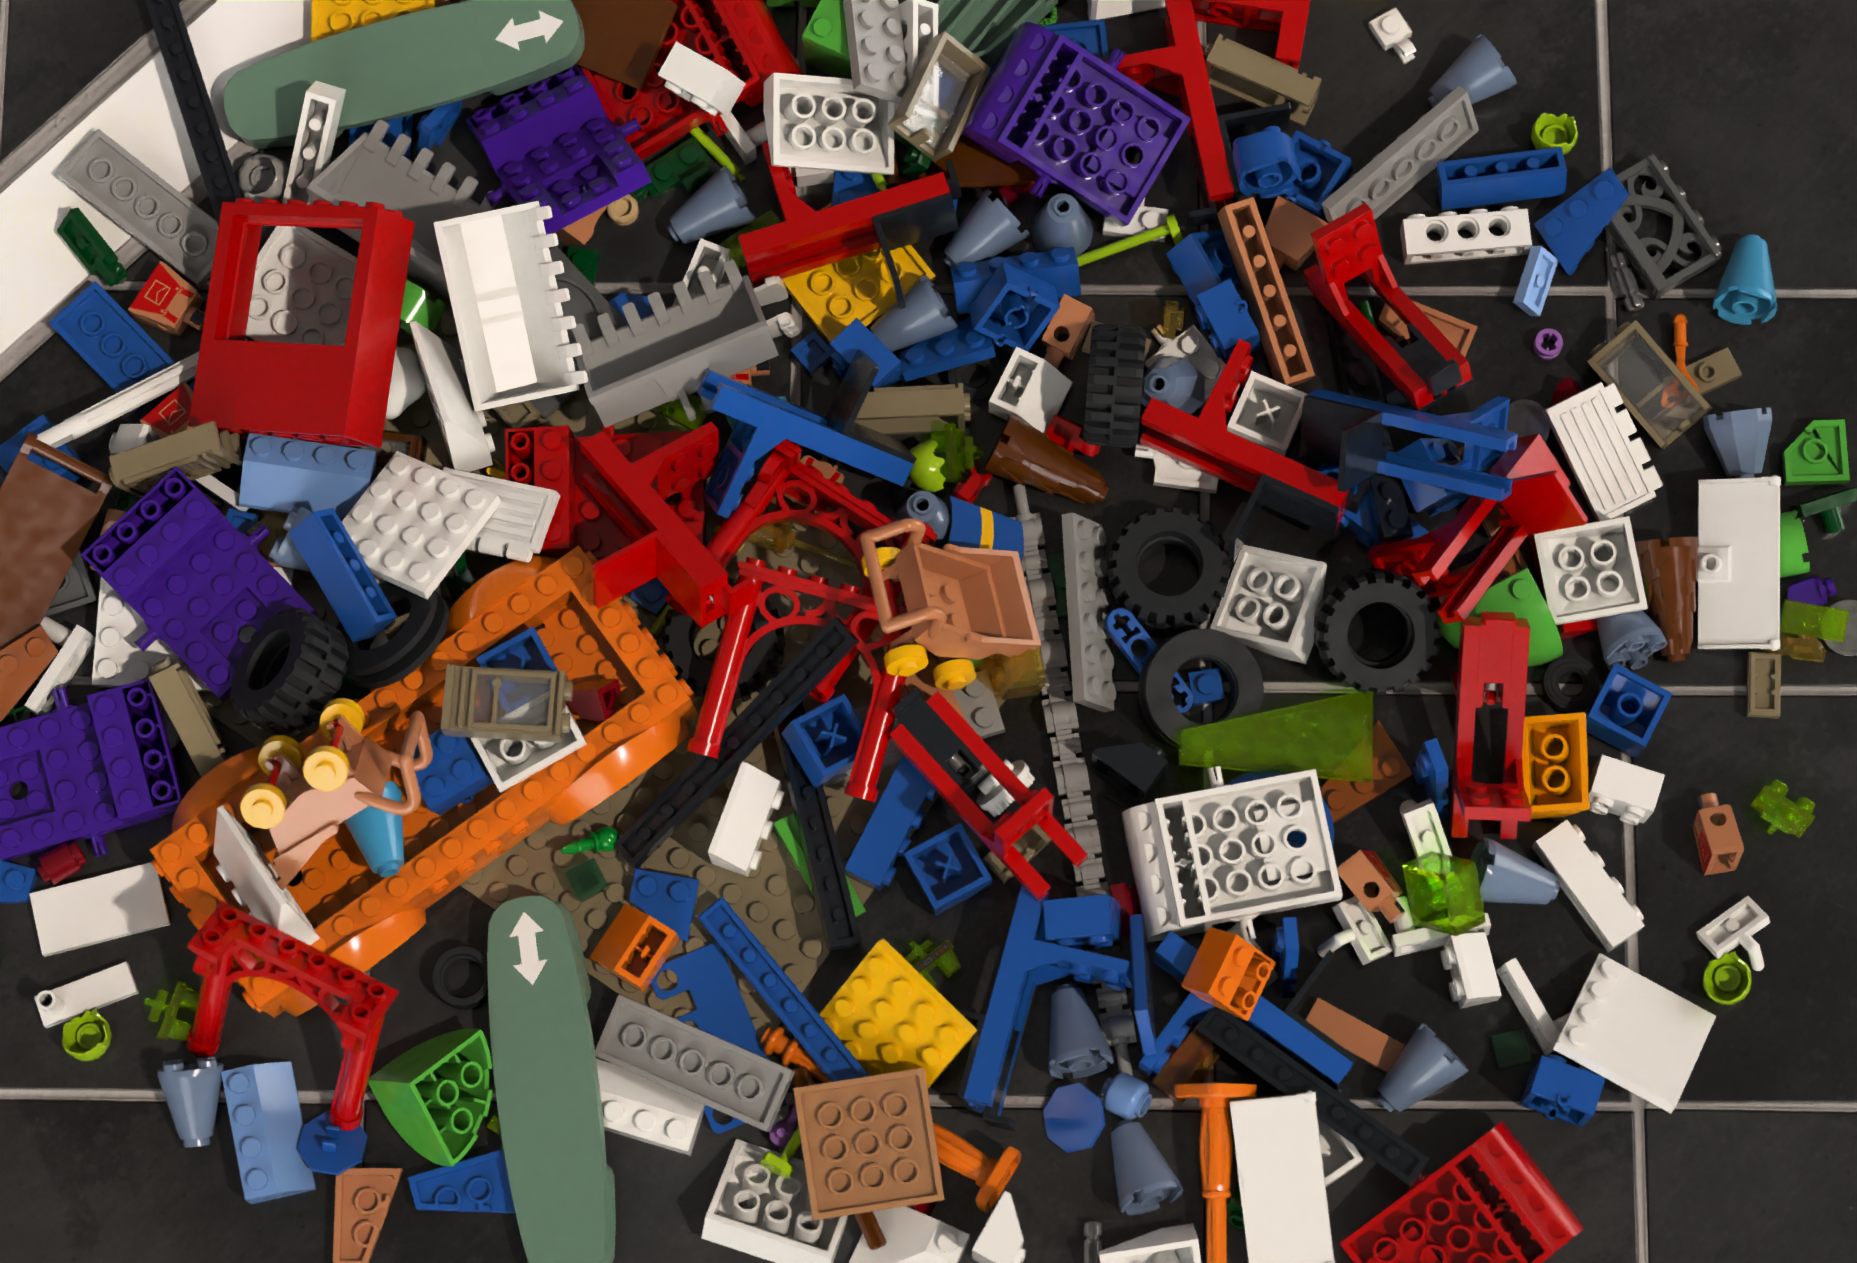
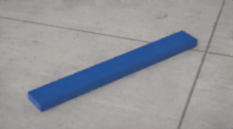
M723 897L719 898L697 916L831 1082L869 1076Z

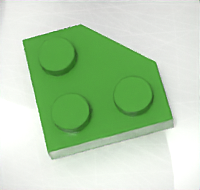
M1845 419L1813 420L1798 438L1791 443L1782 454L1784 485L1847 484L1850 481Z

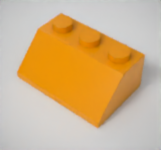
M1585 712L1524 717L1522 768L1524 789L1532 808L1531 819L1566 817L1590 809Z

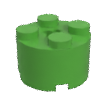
M406 279L399 328L413 338L410 322L417 321L433 332L448 306L438 298L436 301L432 300L429 292Z
M1797 510L1780 513V578L1809 573L1810 562H1803L1802 554L1808 553V547L1801 519H1796Z

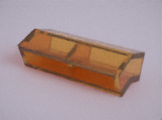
M1198 1025L1151 1083L1180 1105H1182L1186 1098H1176L1174 1096V1085L1198 1084L1224 1052V1049L1196 1030Z

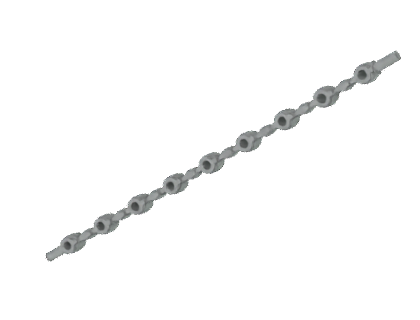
M1017 484L1012 487L1017 516L1010 518L1022 522L1024 551L1021 565L1023 573L1027 574L1025 581L1042 645L1032 650L1036 672L1044 671L1045 675L1039 676L1042 696L1049 695V699L1041 701L1047 734H1056V737L1050 738L1053 758L1060 757V761L1053 762L1058 795H1067V799L1061 800L1064 819H1071L1072 823L1064 824V828L1088 854L1087 860L1078 868L1073 864L1076 882H1083V886L1075 888L1077 897L1110 895L1108 882L1099 883V878H1105L1102 858L1095 859L1094 854L1102 853L1096 819L1088 820L1087 816L1093 815L1090 795L1083 796V792L1090 791L1088 770L1085 757L1076 758L1077 753H1082L1079 733L1072 734L1073 729H1079L1075 702H1073V695L1065 696V692L1071 691L1067 671L1061 672L1060 668L1068 667L1062 633L1054 635L1053 632L1059 630L1056 610H1049V607L1057 605L1051 572L1044 574L1042 570L1048 569L1045 549L1038 550V546L1045 545L1043 525L1040 513L1032 514L1029 511L1025 485ZM1119 945L1107 949L1087 950L1088 952L1122 959ZM1093 980V985L1101 984L1102 988L1096 989L1099 1009L1106 1008V1013L1099 1014L1100 1028L1109 1047H1115L1119 1073L1125 1072L1133 1076L1127 1044L1136 1043L1137 1040L1131 1009H1122V1005L1128 1004L1126 989L1124 991L1114 990L1106 987V982Z

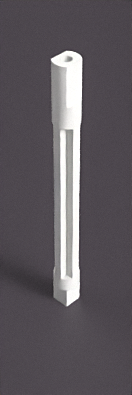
M199 352L63 420L61 423L38 434L37 439L57 448L179 387L184 382L194 379Z

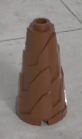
M1011 413L996 441L993 451L990 453L983 471L992 475H998L1023 486L1026 483L1052 495L1056 493L1083 504L1094 505L1096 501L1099 503L1103 502L1110 486L1105 484L1106 478L1101 476L1100 472L1074 457L1072 452L1049 440L1048 435Z
M1671 537L1666 540L1652 539L1635 542L1648 606L1647 612L1652 621L1663 632L1668 642L1660 650L1661 657H1666L1667 662L1686 661V655L1691 654L1693 612L1696 611L1698 537Z

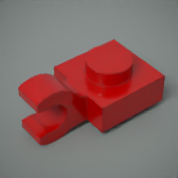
M1058 414L1053 415L1046 432L1049 440L1072 453L1076 449L1091 457H1095V454H1098L1101 445H1089L1083 440L1081 434L1084 426Z
M973 462L967 474V482L965 483L961 480L954 489L952 497L972 504L980 490L990 483L993 475L989 473L986 475L978 474L976 471L980 462Z

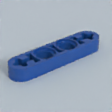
M1124 608L1114 609L1105 616L1104 628L1140 675L1145 661L1157 645L1129 610ZM1116 615L1118 618L1124 616L1126 619L1123 624L1128 632H1132L1135 629L1137 634L1128 637L1123 642L1121 638L1127 636V634L1121 628L1114 629L1113 625L1116 622L1114 616ZM1136 639L1144 641L1147 646V652L1141 658L1134 656L1131 652V644ZM1176 672L1173 677L1176 684L1171 686V689L1175 694L1183 693L1184 697L1181 700L1183 706L1181 707L1179 704L1175 706L1180 713H1184L1193 704V694Z

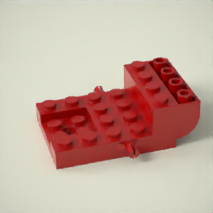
M668 0L678 6L643 88L641 90L636 89V94L631 99H624L622 95L623 89L627 85L581 67L583 73L593 85L607 117L614 125L620 126L633 118L638 121L641 130L626 136L625 140L641 160L706 122L711 123L717 136L724 135L723 132L727 133L729 131L721 117L722 113L718 111L716 116L701 109L695 103L681 98L664 86L666 80L657 75L676 42L729 70L746 83L735 104L742 100L753 108L763 102L764 81L773 73L803 75L763 0Z
M602 423L603 433L631 464L694 431L617 434L614 433V425L605 428ZM569 425L505 429L506 480L556 490L561 495L539 554L533 553V556H551L560 559L579 545L584 554L590 550L597 561H600L634 542L582 483L583 474L588 472L591 475L598 471L581 451V442L591 436L575 437ZM657 477L651 485L653 489L657 487ZM703 478L688 486L683 492H680L682 498L679 503L667 505L706 547V500L702 496L706 489V480Z
M1502 1120L1435 1172L1425 1174L1424 1176L1421 1173L1407 1193L1342 1240L1340 1245L1354 1263H1542L1584 1229V1226Z

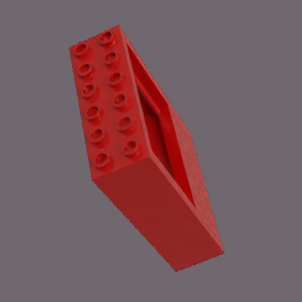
M236 198V202H222L188 426L194 428L214 421L216 422L219 436L220 432L227 430L230 435L238 433L240 439H248L249 433L330 445L381 448L415 222L403 218V213L400 211L384 210L385 205L376 202H366L365 207L358 206L357 203L349 201H339V206H332V203L321 200H314L313 205H306V202L288 199L287 204H280V201L273 199H262L261 203H255L254 200L247 198ZM262 226L362 229L344 346L245 341Z

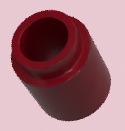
M74 840L69 844L64 842L40 856L41 864L36 867L46 883L51 880L56 885L82 870V865L88 863L80 846Z

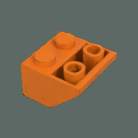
M624 904L589 959L644 993L679 941L677 932L652 916Z
M1209 927L1181 986L1201 1000L1248 1021L1276 962L1237 934Z

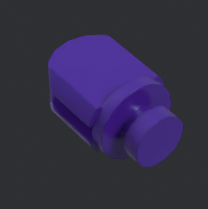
M1811 576L1793 582L1786 592V602L1794 611L1804 612L1827 603L1826 594H1829V596L1836 595V588L1831 577L1824 578V582H1822L1819 576Z

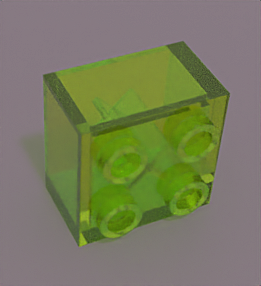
M1431 851L1402 864L1413 925L1458 936L1486 923L1475 861Z

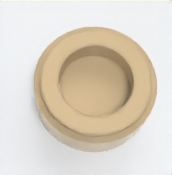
M628 194L608 204L607 211L613 223L626 226L637 219L639 207L636 199Z

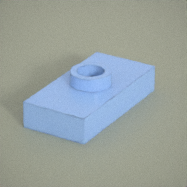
M1531 246L1513 301L1530 316L1541 315L1558 263V259L1542 246Z

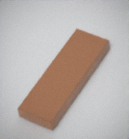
M1317 998L1306 1019L1307 1022L1354 1056L1386 1074L1405 1045L1320 998Z

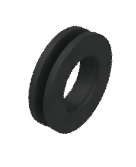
M386 580L379 583V587L397 618L407 613L410 614L403 628L392 639L371 650L370 646L377 634L372 638L352 642L349 635L345 632L341 621H339L336 628L345 637L349 652V660L346 661V676L355 685L365 689H376L391 685L411 674L430 657L441 642L449 621L448 605L435 590L427 600Z
M1194 629L1169 637L1151 652L1141 670L1138 696L1141 711L1147 724L1160 739L1170 746L1183 751L1209 752L1223 749L1236 743L1250 731L1258 719L1262 708L1264 685L1259 665L1244 644L1233 636L1218 630ZM1203 658L1213 661L1223 669L1229 680L1231 696L1228 707L1219 718L1210 723L1200 724L1188 720L1178 711L1172 700L1171 685L1174 674L1183 663L1190 659Z

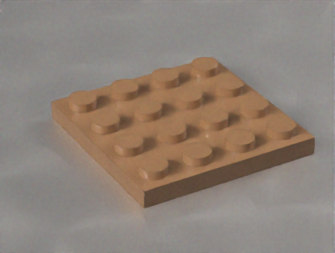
M924 1068L793 1088L813 1221L945 1200Z

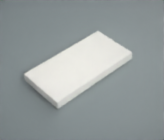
M151 862L29 893L41 952L44 957L171 925L161 876Z

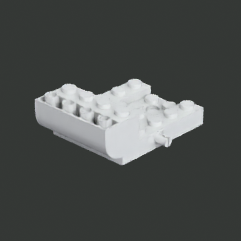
M1212 767L1207 769L1211 788L1155 799V802L1138 805L1122 813V821L1148 943L1164 940L1170 931L1179 937L1207 932L1213 924L1228 921L1239 922L1242 939L1248 941L1246 929L1248 928L1250 940H1254L1256 936L1252 920L1260 915L1342 899L1343 895L1316 769L1224 785L1221 767H1215L1217 780L1215 779ZM1290 832H1302L1306 838V843L1300 848H1294L1289 845L1287 836Z

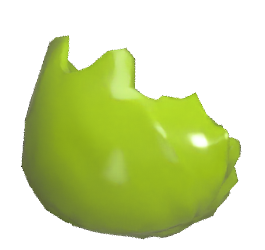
M1542 113L1531 130V141L1536 150L1562 147L1563 155L1571 151L1578 138L1574 117H1567L1565 113L1559 117H1556L1554 114Z
M934 439L926 440L910 450L917 459L908 477L912 480L913 485L928 492L942 490L946 479L940 473V468L944 465L945 460L934 455V450L938 446Z
M1736 951L1724 953L1720 959H1712L1705 968L1703 975L1704 990L1709 998L1719 1004L1733 1005L1740 1002L1747 996L1751 988L1752 976L1749 966L1738 957Z
M97 1008L91 1012L86 1010L82 1017H74L64 1024L62 1046L69 1055L82 1062L99 1059L111 1043L110 1025L98 1013Z

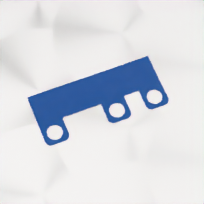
M717 941L664 963L651 981L656 996L659 999L665 1000L689 990L697 1007V1010L676 1019L682 1022H695L699 1029L767 1058L721 946ZM664 970H671L678 977L677 986L670 991L662 990L657 984V977ZM785 1098L782 1102V1107L787 1106ZM707 1105L704 1107V1112L711 1129L717 1134L745 1124V1122L734 1117L728 1124H718L713 1118L714 1108Z

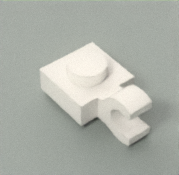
M1396 7L1369 22L1370 30L1384 51L1393 47L1404 64L1415 58L1413 53L1416 52V49L1408 39L1411 37L1412 31Z

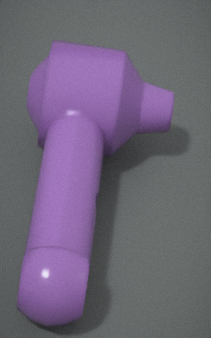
M794 1104L783 1122H778L771 1128L770 1140L775 1147L785 1148L794 1133L793 1129L798 1123L796 1104Z

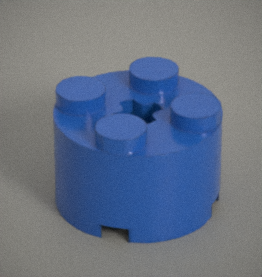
M1269 126L1262 132L1248 137H1239L1233 141L1232 160L1239 189L1244 195L1252 197L1251 193L1260 194V198L1276 197L1291 190L1294 187L1293 181L1296 178L1300 179L1301 171L1293 140L1289 135L1281 132L1278 126Z

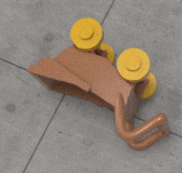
M916 518L902 519L864 532L861 535L860 540L864 553L861 563L864 575L870 579L881 630L884 633L895 631L897 639L890 643L891 650L884 656L886 670L889 674L911 676L924 669L928 665L927 649L934 655L939 656V665L932 671L935 686L943 690H959L976 679L974 664L968 659L981 660L996 653L1009 657L1013 655L1018 656L1029 649L1035 650L1042 646L1018 551L958 547L952 544L944 545L943 550L921 543L926 526L921 520ZM911 531L908 544L902 550L895 547L876 548L875 542ZM898 581L901 582L908 612L902 615L899 614L893 584ZM911 626L912 629L904 633L903 628Z
M346 698L334 699L324 707L320 717V727L325 736L331 739L330 745L313 749L308 754L302 767L303 751L299 743L293 738L285 735H276L263 743L258 761L263 772L270 777L267 784L253 785L245 792L240 808L243 818L250 825L261 829L269 828L277 848L272 868L278 874L276 883L282 890H284L320 845L337 833L338 824L368 806L400 816L411 814L418 808L421 801V793L415 772L425 769L433 758V749L425 717L421 711H414L411 715L400 754L386 751L367 736L363 737L360 734L365 720L363 710L356 702ZM418 744L420 755L418 758H413L416 745ZM391 765L401 770L407 793V800L404 802H398L382 796Z

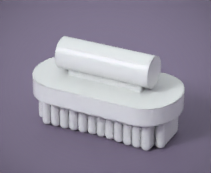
M1007 759L1003 761L1026 787H1030L1033 784L1035 778L1029 772V767L1023 760L1015 761L1012 764ZM991 774L977 785L981 791L976 800L977 804L994 817L997 814L1000 815L1014 801L1012 796Z

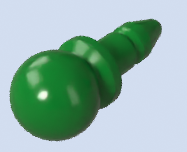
M604 826L599 828L596 833L593 831L588 832L587 838L577 840V842H569L560 849V852L562 854H577L578 852L581 853L589 850L593 854L599 853L600 850L610 852L616 849L613 844L620 837L616 829Z

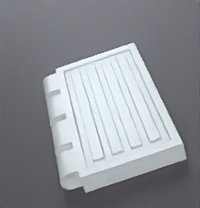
M1602 382L1597 383L1543 410L1596 522L1610 520L1656 497L1654 490L1663 486L1654 465L1646 469L1642 467V464L1650 461L1651 458L1641 437L1631 441L1628 438L1629 435L1637 432V429L1627 408L1617 413L1614 409L1624 403L1615 383L1605 387Z
M444 467V472L498 495L501 501L500 505L466 548L467 550L476 551L478 549L481 553L499 557L506 555L508 559L527 563L531 561L533 553H540L561 496L556 490Z

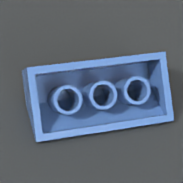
M249 433L242 465L239 507L290 514L293 507L300 509L302 506L311 513L334 508L340 520L343 521L376 478V451Z
M292 1062L252 1064L221 1071L245 1201L250 1204H256L316 1190L313 1171L297 1150L304 1123Z

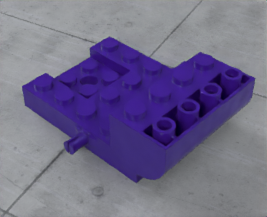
M1024 22L1018 27L981 89L962 130V134L1009 164L1019 160L1033 169L1038 178L1029 192L1032 195L1035 194V197L1041 198L1049 183L1056 184L1113 222L1124 227L1131 222L1191 118L1116 70L1126 55L1123 51L1120 52V49L1114 48L1105 63L1064 35H1057L1040 25ZM1128 147L1136 148L1140 154V159L1136 164L1129 163L1125 158V151Z
M576 64L544 80L530 84L527 89L517 94H509L503 97L500 103L490 108H482L466 120L481 152L501 185L500 188L487 195L485 194L489 205L492 207L506 198L510 199L514 205L539 201L540 207L549 205L552 211V218L543 220L546 234H552L652 182L642 160L625 140L626 136L641 130L638 121L633 118L620 126L614 125L607 117L593 85Z
M177 466L81 554L105 581L144 619L148 630L134 643L143 652L156 639L167 643L223 702L230 697V691L232 690L230 684L232 677L235 675V665L241 659L242 650L249 644L242 642L239 638L243 628L252 626L258 632L262 628L261 625L267 619H272L275 613L288 608H303L315 616L317 615L316 611L261 555L257 545L271 532L262 523L249 536L239 532Z
M149 678L87 695L88 703L78 706L69 705L65 687L58 688L59 690L54 689L52 693L57 709L46 715L0 727V860L8 862L54 849L64 842L69 844L74 840L78 842L85 839H91L95 857L105 856L109 853L106 848L104 835L162 818L161 816L176 811L184 796L157 693ZM19 782L26 783L28 794L21 800H15L12 796L13 786Z

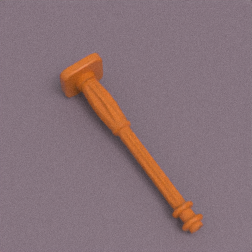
M779 1026L776 1029L769 1027L760 1041V1044L764 1046L765 1055H771L775 1052L782 1057L781 1063L783 1066H789L791 1063L799 1068L805 1066L810 1075L823 1083L831 1082L796 1038L792 1041L784 1036V1027ZM933 1122L939 1162L976 1181L975 1185L981 1188L975 1199L977 1208L988 1214L1022 1159L1021 1151L1013 1146H1008L999 1160L994 1157L989 1158L965 1139Z
M1232 1083L1174 1085V1096L1176 1098L1199 1099V1108H1202L1199 1159L1203 1189L1201 1195L1203 1198H1206L1207 1263H1227L1226 1198L1231 1196L1230 1183L1233 1158L1229 1113L1230 1101L1232 1099L1255 1098L1257 1096V1085Z

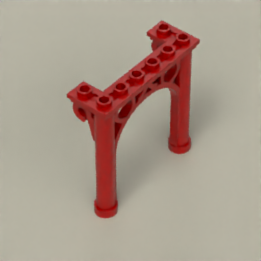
M785 439L769 451L768 459L762 466L756 479L742 496L739 506L730 513L729 518H726L705 548L725 569L744 542L757 530L782 522L810 525L830 534L849 551L860 572L862 582L861 595L871 597L873 592L870 579L864 575L861 563L864 553L861 548L860 537L864 532L899 520L892 516L886 517L878 512L871 502L865 499L859 500L851 495L850 491L841 483L829 481L823 477L822 472L816 467L806 466L801 463L802 449L797 443ZM789 491H797L808 498L810 505L803 510H790L783 497ZM773 497H776L779 511L761 515ZM817 500L835 510L833 512L819 510L818 515L814 514ZM848 519L865 529V531L857 536L856 542L853 540L854 532L848 525ZM924 523L926 531L921 543L934 547L937 534L934 533L928 524ZM911 531L878 541V543L884 547H895L902 550L908 544ZM900 581L893 584L896 598L902 591ZM669 592L665 597L667 603L677 612L690 617L687 611ZM855 608L846 620L845 625L850 629L853 618L857 614L864 612V610ZM865 618L858 622L856 631L864 643H866L880 623L879 621ZM854 647L808 695L818 702L827 703L835 692V685L854 660L859 650Z
M747 557L746 562L738 561L737 570L739 574L736 585L751 578L754 582V601L731 615L727 614L693 738H689L686 750L718 759L721 749L720 744L742 665L751 647L765 634L781 627L806 624L824 628L830 620L819 618L818 616L823 615L827 611L831 620L834 617L840 618L835 610L836 602L864 610V612L857 614L853 618L850 630L860 641L855 647L864 656L870 668L873 681L870 706L844 794L876 802L879 791L876 789L890 739L889 733L892 732L895 721L892 709L900 702L907 676L889 674L886 670L885 662L880 674L876 660L870 650L883 647L888 642L887 652L891 650L890 643L897 639L895 631L885 633L880 641L865 644L858 636L856 626L859 621L865 618L879 621L873 593L871 597L859 594L860 588L841 583L840 589L827 585L829 579L810 574L808 580L796 577L797 570L778 566L777 571L765 568L766 562ZM764 583L774 585L761 592ZM794 591L824 599L818 608L805 610V616H796L800 611V601ZM780 593L790 597L794 604L792 612L780 619L773 617L765 607V600L770 594ZM905 601L902 606L898 605L900 615L908 613ZM758 606L760 613L769 623L760 627L748 638ZM908 626L903 628V631L906 633L912 628Z
M222 901L188 943V948L191 949V952L198 955L193 971L203 976L193 1027L189 1030L187 1036V1049L198 1057H210L218 1051L231 987L235 980L244 977H264L289 985L316 1002L331 1017L342 1035L341 1047L345 1050L329 1113V1120L333 1126L341 1127L342 1131L356 1129L362 1121L364 1113L362 1103L385 1013L398 996L399 991ZM248 951L260 956L264 961L258 962ZM234 958L239 963L236 967H233ZM332 994L346 1000L349 1004L339 1003Z

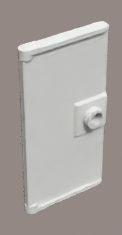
M1773 475L1761 478L1698 480V649H1771L1776 651L1780 649L1781 477Z
M1307 1091L1306 1093H1297L1295 1095L1230 1101L1249 1263H1336L1333 1253L1316 1110V1093Z

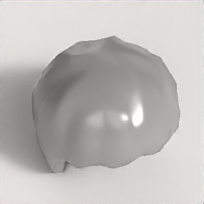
M256 154L253 157H249L238 173V186L242 196L254 200L255 203H261L262 199H273L282 202L289 166L285 161L269 154Z

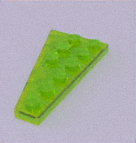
M1368 691L1367 694L1354 692L1184 729L1180 733L1179 765L1209 768L1220 766L1221 769L1296 773L1316 769L1318 778L1370 783L1373 777V692Z

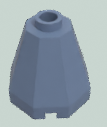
M1185 357L1158 358L1143 373L1141 404L1146 408L1151 398H1155L1188 414H1192L1205 403V376Z
M1771 407L1723 412V415L1716 416V414H1711L1703 417L1704 430L1727 477H1735V479L1755 478L1754 474L1762 473L1772 425Z

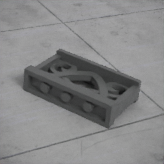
M1652 153L1647 158L1617 175L1623 185L1626 183L1627 191L1630 195L1610 223L1605 225L1604 228L1619 250L1626 253L1629 265L1655 301L1669 290L1718 263L1722 253L1721 245L1717 238L1709 235L1704 228V221L1697 210H1692L1687 203V197L1682 187L1678 184L1675 185L1669 177L1670 172L1665 162L1661 159L1658 160ZM1641 175L1651 177L1656 188L1649 190L1644 182L1641 187V195H1636L1634 190L1635 179ZM1630 208H1633L1635 221L1629 223L1625 220L1623 214L1628 213L1632 215ZM1641 208L1656 210L1671 217L1672 229L1668 246L1656 238L1645 237L1638 239L1635 232L1639 229L1642 222ZM1684 227H1685V229L1687 230L1688 233H1684V234H1683V228H1684ZM1694 242L1701 251V257L1696 261H1686L1676 253L1679 250L1686 255L1693 254V251L1687 248V244ZM1648 246H1655L1664 254L1662 256L1656 249V255L1650 256L1646 248ZM1672 261L1683 268V270L1667 279L1663 276L1664 271Z

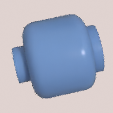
M1125 1072L1117 1074L1114 1078L1109 1077L1101 1090V1095L1104 1096L1103 1103L1105 1109L1125 1120L1143 1117L1152 1101L1148 1084Z

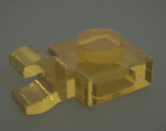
M1166 301L1165 306L1162 307L1161 319L1164 321L1162 337L1175 339L1176 330H1182L1183 322H1185L1186 308L1180 307L1178 309V302Z
M1780 631V649L1776 651L1766 649V652L1781 654V656H1791L1792 659L1824 663L1826 649L1814 636L1799 635L1798 638L1788 637L1787 639Z

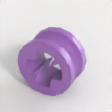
M1543 329L1534 340L1533 350L1539 358L1551 360L1559 355L1563 346V338L1554 329ZM1543 338H1547V341L1550 338L1555 341L1553 350L1549 351V347L1546 350L1541 347L1544 341Z

